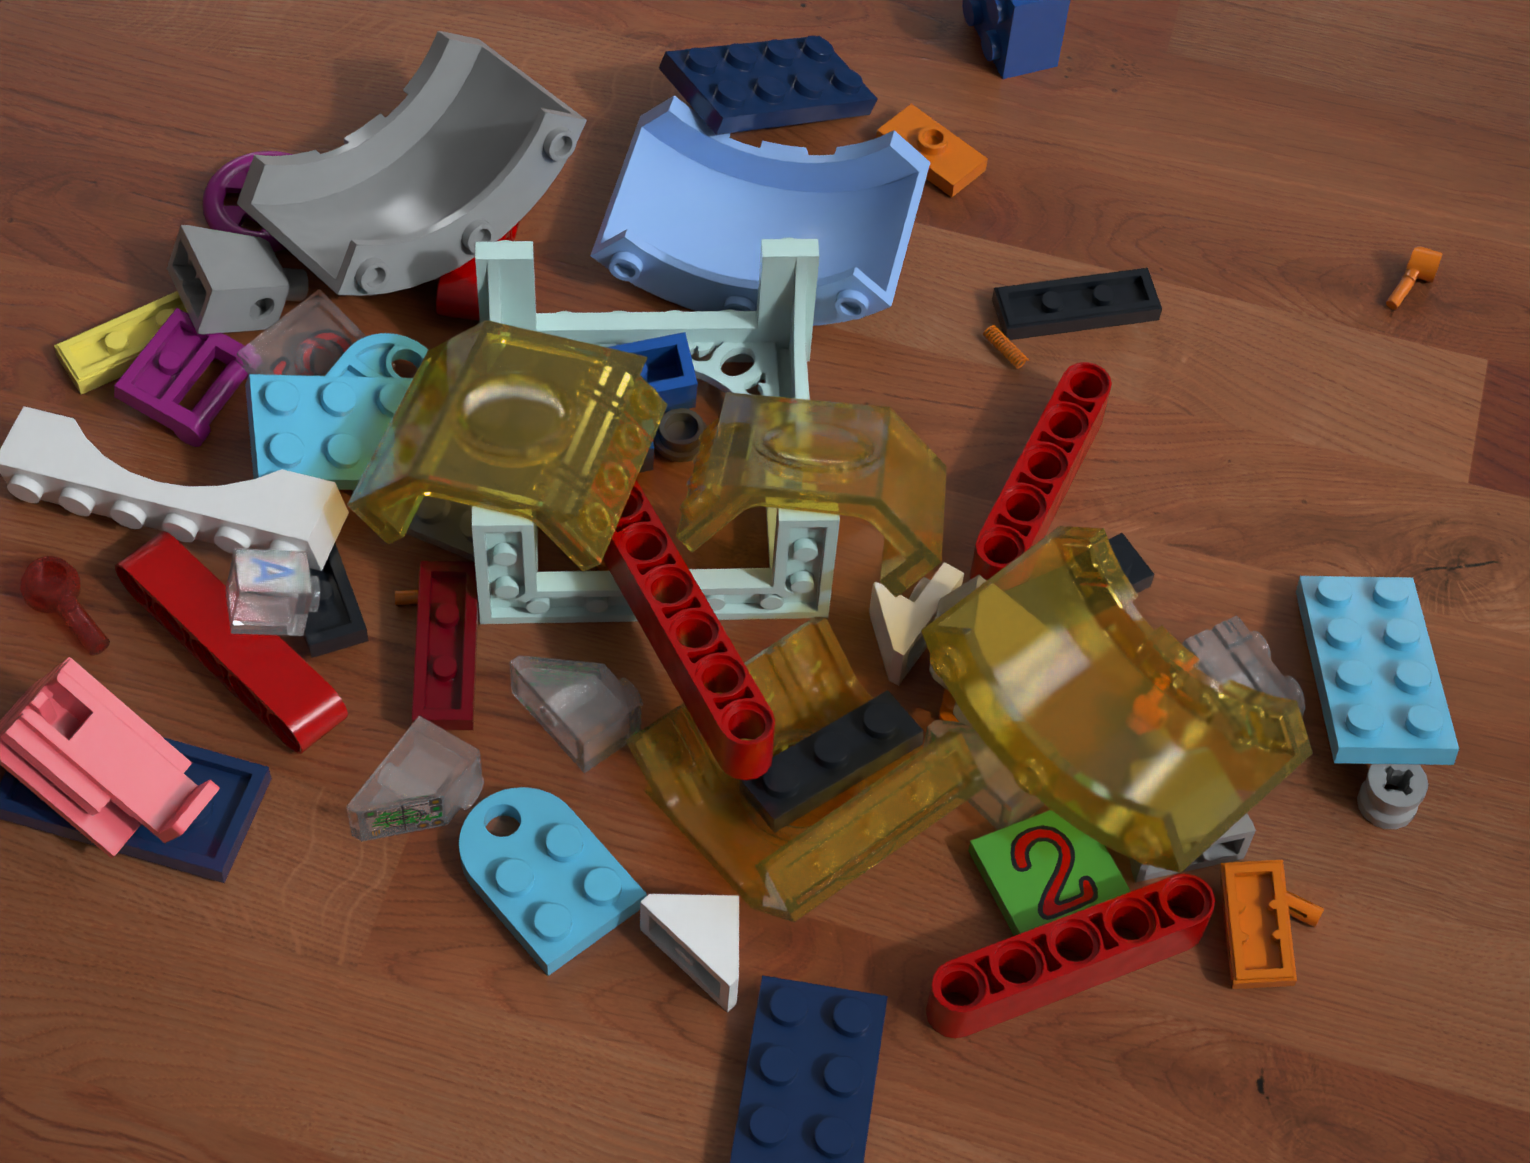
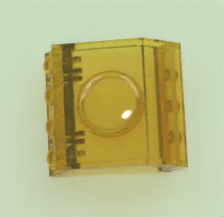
M485 320L427 351L347 506L387 544L405 536L424 496L524 517L540 527L584 572L601 564L668 404L659 396L656 389L649 385L640 375L648 358L646 356Z
M726 392L720 417L710 423L698 438L701 444L698 453L692 460L695 466L691 477L686 483L688 487L687 496L679 508L682 514L676 537L692 553L746 509L763 506L853 516L869 521L884 536L880 582L895 598L941 563L947 466L891 407Z
M813 617L744 663L774 714L773 757L873 699L856 678L826 617ZM684 703L626 740L649 784L648 787L643 789L646 794L752 909L791 922H796L987 786L962 734L948 731L925 748L922 745L774 833L739 791V779L727 775L720 768Z

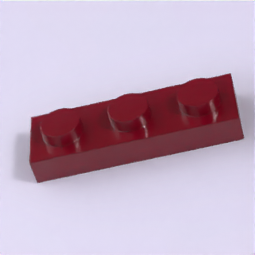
M420 561L412 706L413 730H474L479 608L475 562Z

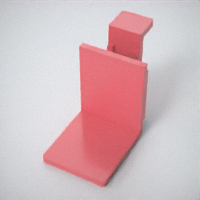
M70 657L30 686L0 720V765L110 858L115 857L141 824L164 843L181 836L220 789L212 780H208L198 786L188 778L184 772L192 762Z

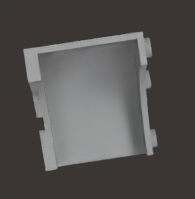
M437 31L422 64L403 89L407 97L387 117L380 113L363 127L346 136L343 146L320 154L317 150L283 156L254 155L237 204L336 294L364 296L403 290L436 279L462 266L475 257L476 242H496L509 232L531 210L557 177L568 157L574 152L587 120L480 39Z

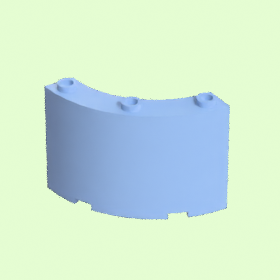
M672 96L640 116L590 255L608 268L613 276L623 281H629L635 286L662 299L695 311H722L728 309L757 311L761 239H818L819 267L813 326L861 319L892 306L930 166V161L895 130L869 141L837 147L833 155H809L806 147L781 145L762 140L761 146L758 148L729 138L731 133L716 135L695 110L687 106L676 96Z

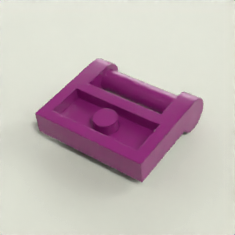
M176 308L114 385V397L172 429L186 444L199 447L211 432L209 427L211 422L243 380H247L249 374L257 373L262 366V362L253 350L223 333L197 334L188 313ZM214 358L226 364L224 370L192 411L179 405Z

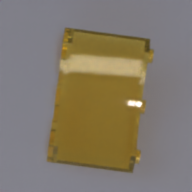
M1059 526L921 630L930 652L931 666L935 673L943 679L957 705L977 734L999 761L1012 773L1016 784L1024 792L1035 795L1053 812L1101 844L1133 858L1141 864L1181 873L1313 754L1297 700L1266 694L1240 684L1231 678L1222 684L1198 669L1200 662L1198 657L1184 647L1162 625L1154 631L1133 605L1132 601L1138 597V594L1121 569L1105 529Z

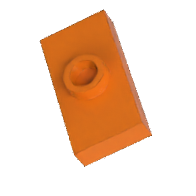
M912 103L877 129L876 138L895 130L929 160L930 166L926 179L951 198L986 171L987 157Z
M1283 859L1221 863L1219 874L1232 989L1295 986L1297 975Z

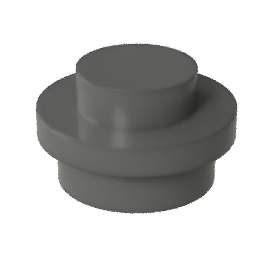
M685 408L673 409L664 414L656 424L653 436L656 450L666 459L675 462L692 461L706 451L709 445V430L696 412Z

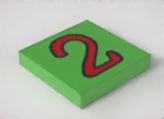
M1079 799L970 841L968 851L1014 936L1131 892Z

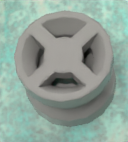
M1372 764L1357 796L1358 808L1364 818L1377 827L1399 829L1407 826L1415 817L1418 806L1426 795L1428 789L1427 775L1419 764ZM1386 784H1392L1399 788L1394 790L1385 789L1384 787Z

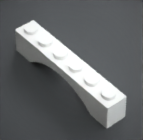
M23 406L0 449V474L7 483L9 492L23 501L38 503L40 500L59 504L66 510L80 516H89L91 513L107 516L131 529H140L142 526L166 531L182 542H193L194 539L213 543L234 555L243 556L249 552L265 556L276 564L290 569H298L300 566L322 571L349 513L335 482L283 469L256 479L222 486H182L157 482L131 473L106 458L85 437L74 418Z

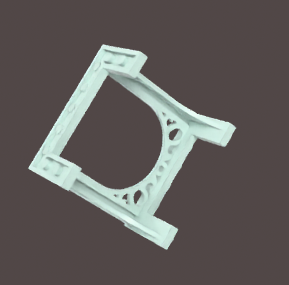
M761 239L757 311L728 309L695 312L669 310L666 312L613 311L601 313H572L568 311L536 313L533 241L501 240L497 242H476L475 262L483 365H487V378L514 335L574 356V353L682 332L686 333L696 378L717 387L731 397L745 411L757 431L763 455L769 568L689 570L719 620L828 618L840 516L838 500H817L807 361H810L819 267L818 239ZM724 362H754V365L747 372L737 376H728L720 369ZM762 379L765 380V383H759V382H760ZM758 384V391L762 396L749 394L746 389ZM538 504L535 509L533 505L472 506V536L480 624L637 621L610 571L538 572Z

